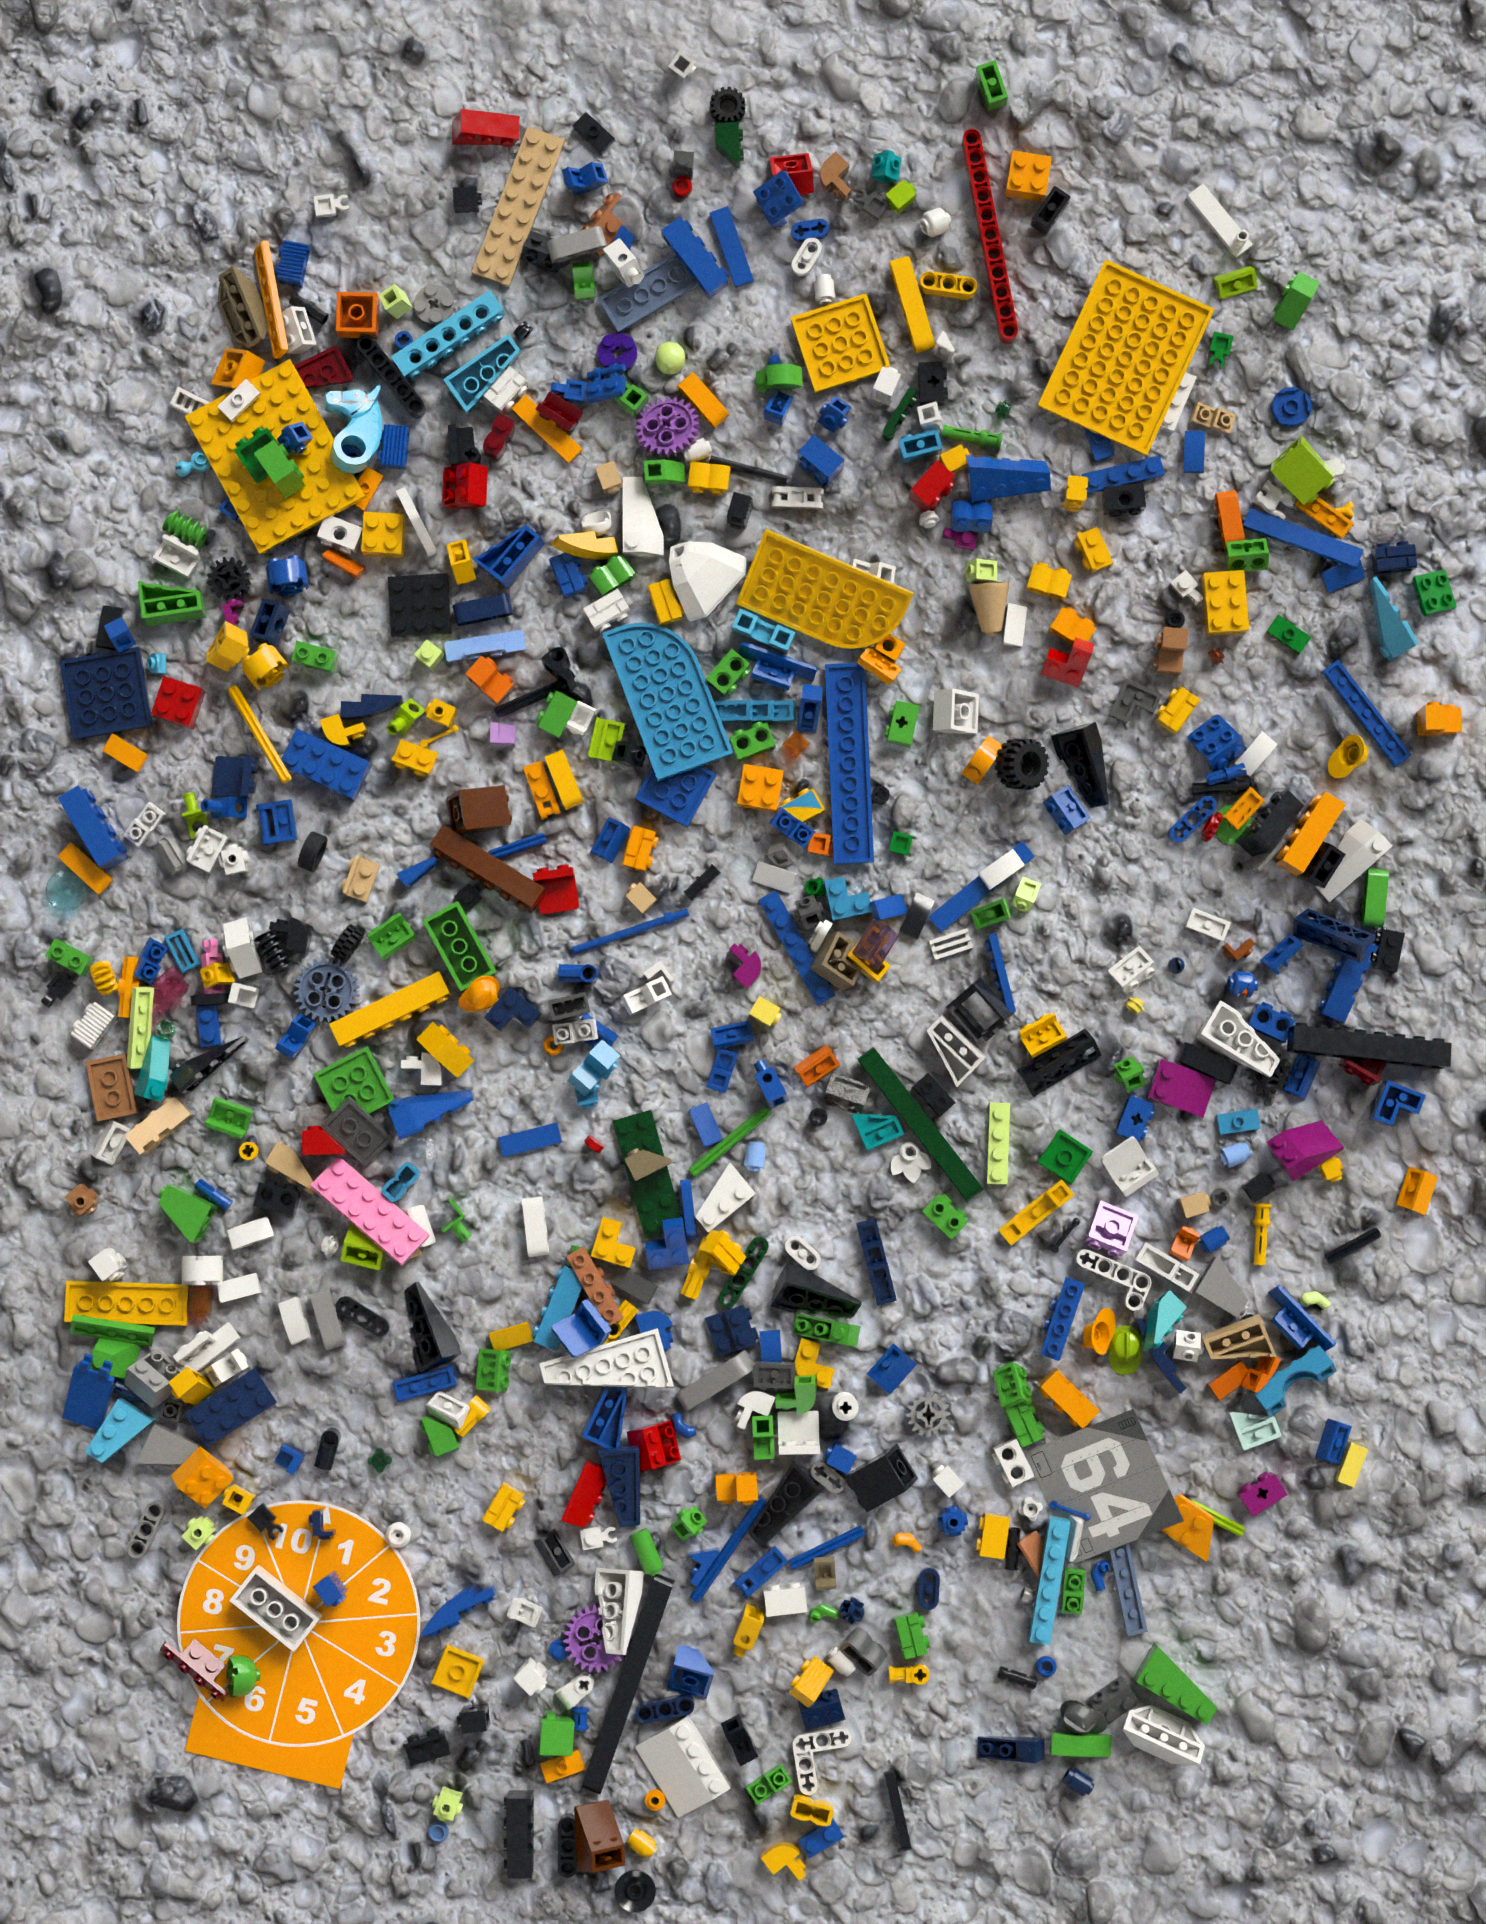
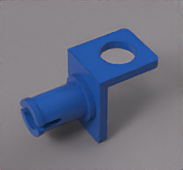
M230 796L212 798V800L204 799L201 802V810L203 812H211V818L233 817L245 819L247 818V799ZM237 802L242 806L240 813L235 811V804Z

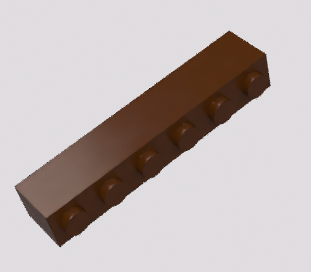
M444 825L430 842V851L433 856L438 859H445L456 870L461 869L471 880L477 879L482 881L484 888L489 891H496L505 901L510 900L514 902L516 907L523 912L528 911L532 914L545 895L544 887Z

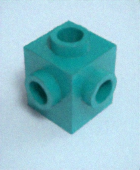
M883 150L882 153L874 154L870 177L883 184L897 182L902 158L890 150Z

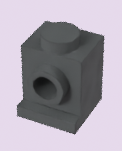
M674 150L673 178L685 176L693 179L694 152Z

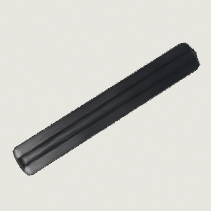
M557 680L494 708L497 717L501 718L545 699L549 692L553 693L554 689L561 692L568 688Z

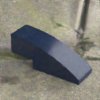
M361 694V702L341 701L340 718L342 720H358L380 715L404 703V698L402 695Z

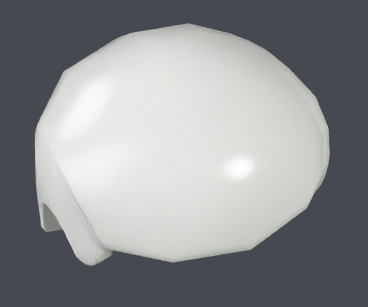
M607 511L587 514L583 517V521H581L583 532L594 531L596 537L606 534L612 524L610 513Z

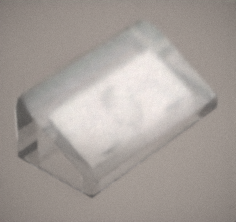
M394 1135L393 1156L434 1159L436 1139L406 1137L400 1140L397 1135Z

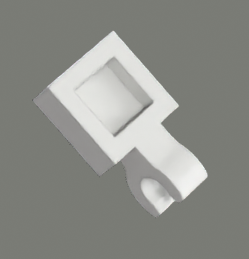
M1186 570L1170 582L1172 588L1182 599L1188 596L1195 606L1203 601V596L1195 590L1198 587V583Z

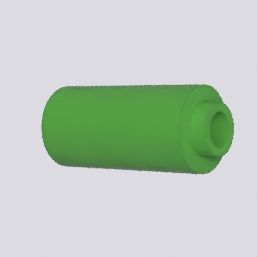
M648 1528L629 1535L644 1573L654 1576L662 1572L661 1568L664 1565Z

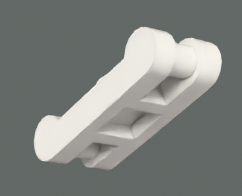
M772 487L774 497L773 501H771V508L823 509V502H821V497L824 495L823 488ZM782 494H788L787 500H781ZM808 495L814 496L813 501H807Z

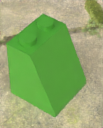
M175 1184L163 1186L158 1195V1198H160L158 1204L190 1242H201L218 1205Z

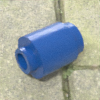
M1221 1225L1201 1235V1241L1198 1243L1204 1252L1208 1251L1211 1254L1226 1245L1230 1237Z

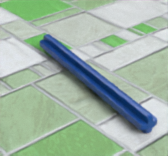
M758 1496V1500L754 1501V1504H752L698 1586L692 1592L690 1598L695 1602L699 1603L766 1505L767 1502L762 1497Z

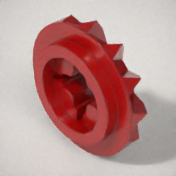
M1216 812L1209 817L1202 829L1201 840L1207 842L1214 836L1222 822L1223 815Z

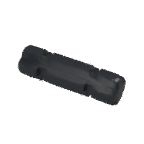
M1000 1666L997 1674L999 1679H1008L1009 1682L1021 1686L1027 1685L1026 1687L1030 1689H1035L1038 1679L1030 1675L1027 1677V1674L1012 1669L1008 1671V1668Z

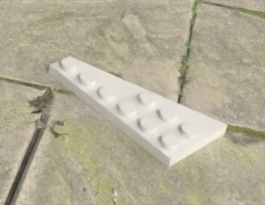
M658 1328L600 1345L577 1358L566 1355L539 1363L545 1385L674 1388Z

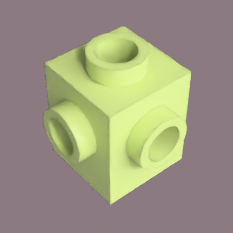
M208 1517L192 1518L185 1526L188 1528L181 1537L195 1550H198L203 1544L207 1546L215 1538L213 1535L216 1531L213 1527L215 1524Z
M443 1786L440 1796L436 1795L432 1807L435 1808L434 1815L437 1816V1819L449 1822V1820H454L455 1815L459 1816L463 1804L460 1803L463 1793Z

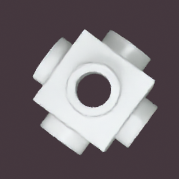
M237 844L225 846L226 850L221 851L222 856H219V863L221 868L225 869V874L229 876L248 872L247 863L250 861L247 850L244 851L243 847H238ZM236 856V861L232 862V858Z
M1176 1330L1172 1343V1358L1197 1362L1199 1354H1203L1204 1342H1201V1333Z

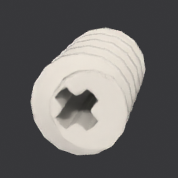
M841 1392L833 1398L832 1410L838 1419L848 1421L857 1415L859 1409L858 1402L852 1394ZM844 1402H847L850 1406L847 1407L846 1411H843L842 1407H840L843 1406Z

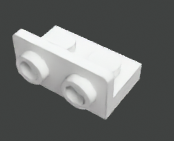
M1138 946L1111 967L1108 972L1122 987L1123 992L1128 994L1135 991L1144 980L1150 979L1157 971V967L1149 955Z

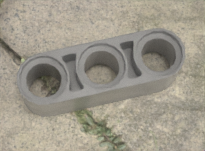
M601 226L557 237L546 242L552 263L576 258L607 247Z
M331 1288L311 1293V1302L326 1350L347 1345L345 1332L339 1312L336 1309V1302Z
M154 1500L145 1507L128 1544L127 1551L132 1558H140L149 1551L167 1511L166 1504L163 1501ZM153 1505H157L160 1508L159 1515L152 1513L151 1508ZM144 1524L150 1525L152 1529L150 1534L144 1533ZM135 1543H140L142 1545V1553H137L135 1551Z

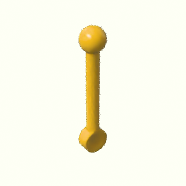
M453 725L451 729L428 740L423 739L420 741V746L426 748L429 743L452 732H458L459 727Z

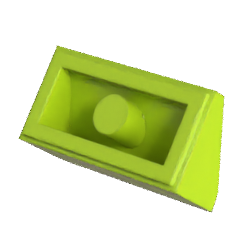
M1251 266L1213 277L1220 300L1258 288L1255 269Z

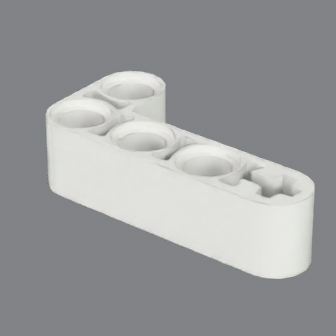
M1080 1249L1076 1252L1074 1259L1078 1266L1127 1286L1123 1297V1304L1126 1308L1136 1311L1143 1306L1152 1283L1147 1274L1087 1249ZM1087 1253V1257L1095 1261L1093 1264L1086 1261L1082 1264L1080 1255ZM1103 1260L1108 1263V1269L1105 1272H1101L1098 1268L1099 1263ZM1122 1268L1127 1271V1277L1124 1280H1120L1117 1277V1272ZM1143 1276L1146 1279V1285L1139 1288L1136 1285V1280ZM1135 1295L1138 1298V1304L1131 1307L1128 1300L1131 1296Z

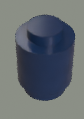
M1068 1768L1062 1779L1067 1788L1082 1797L1085 1794L1089 1795L1094 1788L1093 1778L1076 1768Z

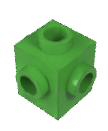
M1132 1056L1114 1064L1116 1073H1114L1115 1080L1118 1085L1122 1083L1127 1093L1146 1085L1143 1077L1144 1069L1141 1063H1136Z
M694 1505L688 1510L686 1507L683 1508L676 1515L678 1519L670 1527L684 1542L692 1535L694 1538L704 1530L702 1526L707 1520Z

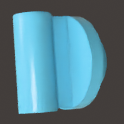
M152 653L148 657L147 668L151 673L167 674L165 653Z

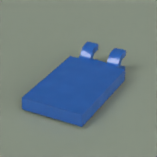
M85 1354L84 1359L80 1361L79 1365L76 1364L73 1369L62 1418L99 1430L105 1421L115 1377L109 1376L113 1363L105 1360L103 1367H100L98 1372L90 1369L93 1356Z

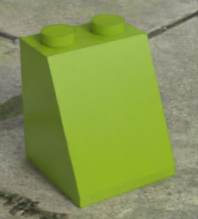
M1302 435L1271 463L1270 471L1303 505L1307 502L1312 503L1319 496L1317 493L1322 488L1327 489L1334 482L1332 480L1334 472Z

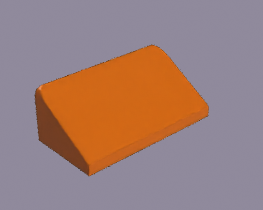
M330 548L322 555L326 562L357 580L360 579L366 569L364 565L335 548Z
M825 1045L795 1065L794 1069L806 1087H809L840 1066V1063L831 1049Z
M1238 1360L1207 1383V1385L1220 1401L1243 1383L1248 1369L1241 1360Z

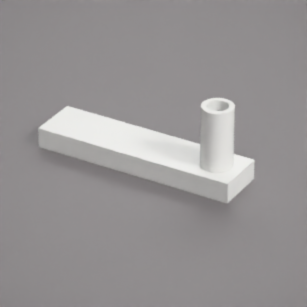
M1201 184L1187 196L1190 203L1236 259L1252 247L1253 244L1248 239V232L1241 230L1204 184Z

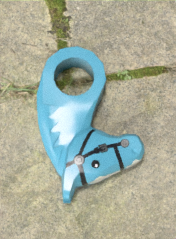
M377 385L371 392L358 389L330 391L323 397L322 404L324 410L340 415L349 423L335 437L331 448L330 457L333 464L342 472L354 474L363 471L376 454L382 435V415L377 401L381 389L380 385ZM346 444L357 446L362 452V456L351 458L343 453L341 447Z

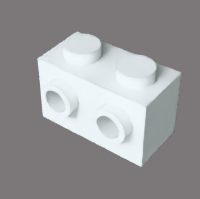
M291 306L281 312L288 345L287 354H302L317 345L305 307Z
M113 1248L102 1250L88 1261L102 1281L109 1280L111 1282L118 1280L125 1274L123 1270L127 1268L124 1264L126 1263L125 1258L121 1253H116Z
M530 1657L515 1673L513 1679L530 1696L534 1692L538 1695L546 1686L547 1669L541 1662L536 1663Z

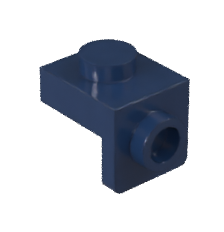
M323 1509L313 1510L312 1514L309 1515V1527H313V1536H318L319 1540L331 1539V1536L336 1534V1529H324Z

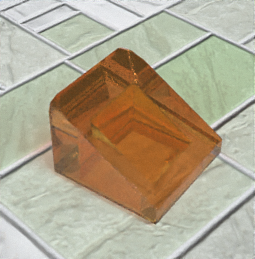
M796 731L782 745L797 759L811 743Z

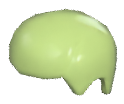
M662 343L656 350V365L664 374L673 375L679 373L685 366V353L678 343Z

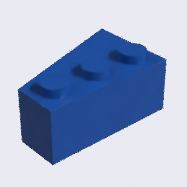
M526 524L505 537V540L489 547V550L480 556L472 558L481 570L506 589L545 545L541 536Z

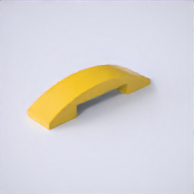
M1061 1179L1017 1213L998 1231L1012 1246L1053 1211L1074 1196L1073 1192Z

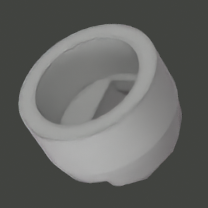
M1024 1586L1019 1602L1027 1605L1033 1603L1036 1598L1035 1592L1031 1588Z

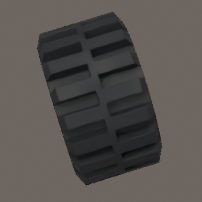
M1034 739L1007 740V743L1001 745L1002 749H998L997 754L999 755L995 757V770L998 772L996 774L997 778H1001L1000 782L1005 784V787L1032 790L1044 782V776L1048 774L1047 767H1049V763H1047V759L1049 757L1048 754H1045L1046 749L1041 747L1042 744L1040 742H1036ZM1023 758V769L1021 771V759Z

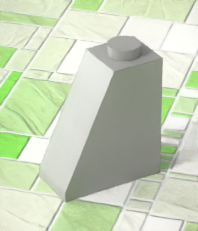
M1213 1257L1193 1292L1234 1317L1243 1316L1248 1308V1305H1246L1248 1299L1222 1261L1217 1257Z
M157 1423L154 1424L136 1462L139 1464H183L202 1444Z

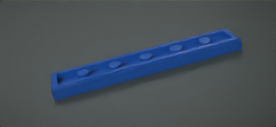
M1252 508L1249 509L1243 524L1244 529L1353 569L1357 568L1364 549Z
M1339 659L1321 672L1394 768L1411 756V753Z
M1023 841L1012 848L1024 865L1035 857ZM978 876L928 916V918L942 932L1000 884L989 890L980 876Z

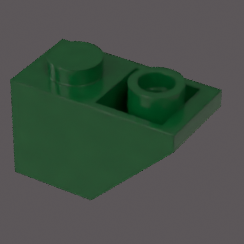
M739 122L715 123L716 150L733 166L740 168V161H744L743 148L739 149V141H743V129H739Z

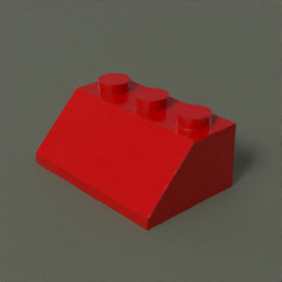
M589 1459L587 1460L561 1521L583 1528L586 1527L587 1523L591 1525L596 1514L592 1510L595 1504L599 1506L604 1494L600 1492L603 1485L607 1487L602 1465Z

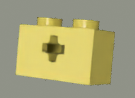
M759 996L749 1016L770 1028L772 1024L776 1026L782 1014L779 1013V1007Z

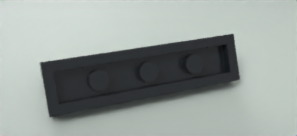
M1085 1028L1024 1065L1017 1072L1026 1084L1032 1097H1035L1102 1054L1094 1038ZM1093 1047L1094 1052L1085 1056L1086 1050ZM1076 1059L1073 1065L1067 1066L1070 1060ZM1059 1070L1057 1075L1050 1077L1052 1071ZM1042 1080L1041 1084L1033 1089L1031 1084Z

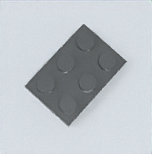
M350 1096L321 1123V1127L363 1166H366L393 1139V1136Z

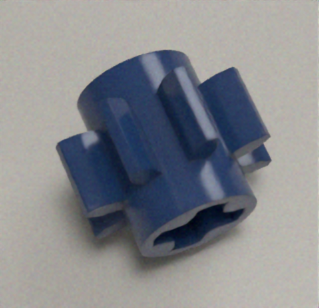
M851 1597L850 1601L844 1600L840 1605V1613L842 1614L840 1618L853 1625L854 1621L860 1622L865 1613L864 1603L854 1597Z

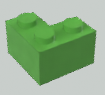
M1300 271L1296 277L1291 276L1282 293L1285 296L1283 301L1278 300L1273 309L1275 315L1272 320L1294 331L1320 282Z
M272 440L254 453L285 499L306 486L302 481L304 475L293 459L290 461L287 459L286 456L289 453L282 444L278 446L275 440Z

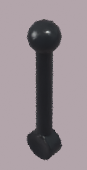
M1074 1218L1072 1220L1071 1226L1067 1229V1231L1056 1243V1245L1051 1246V1251L1053 1253H1057L1059 1251V1246L1062 1244V1242L1070 1234L1073 1228L1080 1224V1220L1078 1218Z

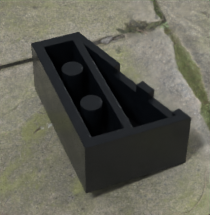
M1288 789L1275 792L1271 796L1269 803L1235 841L1251 857L1273 850L1304 805Z

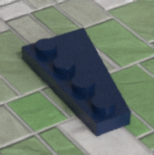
M628 1446L597 1450L619 1526L640 1525L639 1447Z

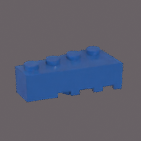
M966 455L968 492L972 502L1051 491L1050 471L1046 461L1024 459L1013 461L1010 458H1002L1000 460L985 456L973 458L972 455Z
M1372 943L1366 947L1365 960L1361 963L1345 956H1341L1340 961H1336L1333 967L1335 974L1333 979H1329L1325 987L1327 994L1319 1002L1318 1009L1320 1012L1318 1015L1340 1024L1345 1023L1356 998L1353 994L1359 991L1363 983L1361 975L1362 973L1365 974L1372 963L1369 957L1372 952L1376 953L1379 946Z

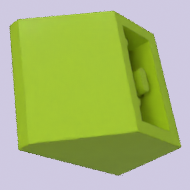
M350 1223L343 1243L340 1261L380 1271L386 1263L387 1253L354 1224Z

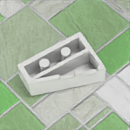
M943 1015L927 1029L956 1087H958L986 1056Z
M729 1163L695 1217L707 1232H710L756 1193L735 1167Z

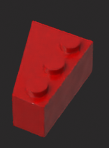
M461 109L452 121V145H501L503 147H512L519 140L520 116Z

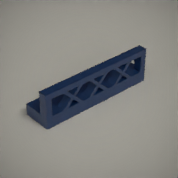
M1309 908L1293 919V936L1359 963L1365 960L1366 947L1375 941L1374 934Z

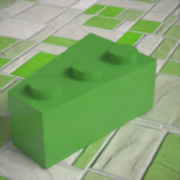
M138 581L141 616L147 627L206 618L205 600L199 590L180 587L171 588L161 584L152 585Z

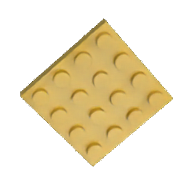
M866 293L790 318L815 394L879 374L882 367H891Z

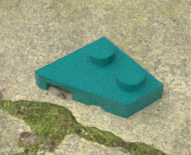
M851 1115L867 1151L904 1135L897 1116Z

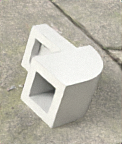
M857 559L849 560V565L894 583L895 566L882 562L867 563Z
M662 976L646 983L639 989L623 995L621 999L628 1014L632 1015L657 1004L672 994Z
M422 1052L421 1060L415 1056H406V1060H401L402 1069H421V1085L443 1086V1067L432 1055Z
M236 1349L206 1368L205 1372L214 1387H217L248 1368L247 1359L239 1349Z
M752 1390L743 1394L737 1402L738 1405L744 1407L743 1410L739 1409L735 1421H738L737 1427L745 1430L752 1411L768 1416L775 1396L761 1390Z

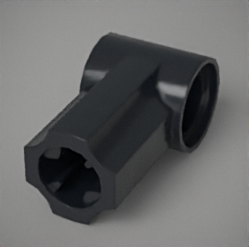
M331 1427L322 1434L314 1464L315 1467L323 1470H332L338 1444L341 1440V1433L338 1429ZM326 1434H334L336 1442H328Z

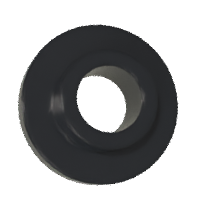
M1171 610L1166 614L1164 621L1167 627L1181 628L1184 625L1185 617L1181 611ZM1176 617L1178 623H1172L1171 618Z

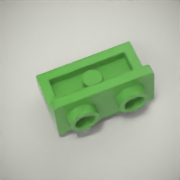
M400 913L391 916L386 922L375 927L366 935L384 961L417 938Z
M215 1097L209 1117L204 1125L213 1131H221L229 1134L230 1137L242 1139L248 1132L254 1110Z

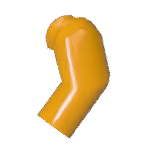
M899 1532L892 1537V1544L894 1546H909L914 1554L923 1548L911 1533Z

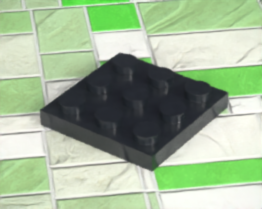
M448 573L388 577L392 638L452 634Z

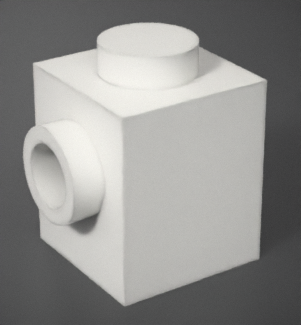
M678 49L667 66L685 78L686 75L690 77L694 72L696 61Z
M947 1464L945 1466L939 1465L932 1472L934 1474L932 1479L949 1498L964 1485L962 1480Z

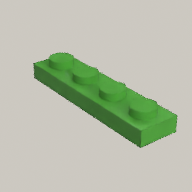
M73 1314L70 1334L152 1347L155 1327Z

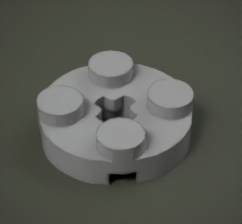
M428 284L417 293L414 300V308L418 318L423 323L435 326V324H440L453 315L454 301L451 293L446 288L440 285ZM438 301L439 308L430 309V302Z

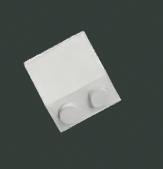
M953 688L934 690L933 730L943 733L977 734L979 694Z

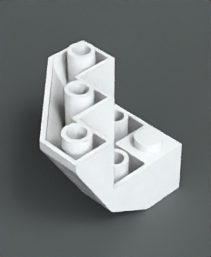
M687 541L671 546L669 565L672 582L687 619L690 622L707 617L743 578L746 570V558L714 543Z

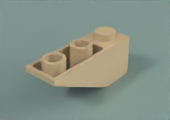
M277 1142L265 1161L269 1165L268 1169L276 1174L280 1172L285 1174V1179L295 1185L297 1182L304 1186L303 1190L312 1195L317 1193L311 1188V1184L315 1179L299 1153L282 1142Z

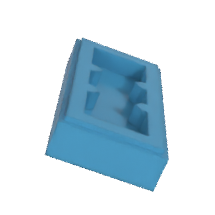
M1257 1109L1216 1115L1219 1135L1260 1129Z

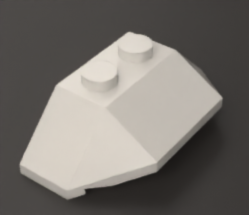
M1153 1705L1128 1712L1123 1732L1135 1747L1171 1764H1200L1205 1745L1200 1741L1189 1722Z

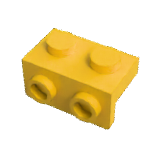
M1054 1012L1045 1014L1038 1021L1023 1026L1018 1032L1023 1045L1032 1059L1068 1039L1058 1023Z

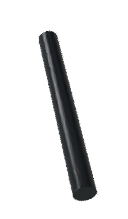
M712 455L710 457L709 463L726 465L730 466L733 470L787 483V475Z

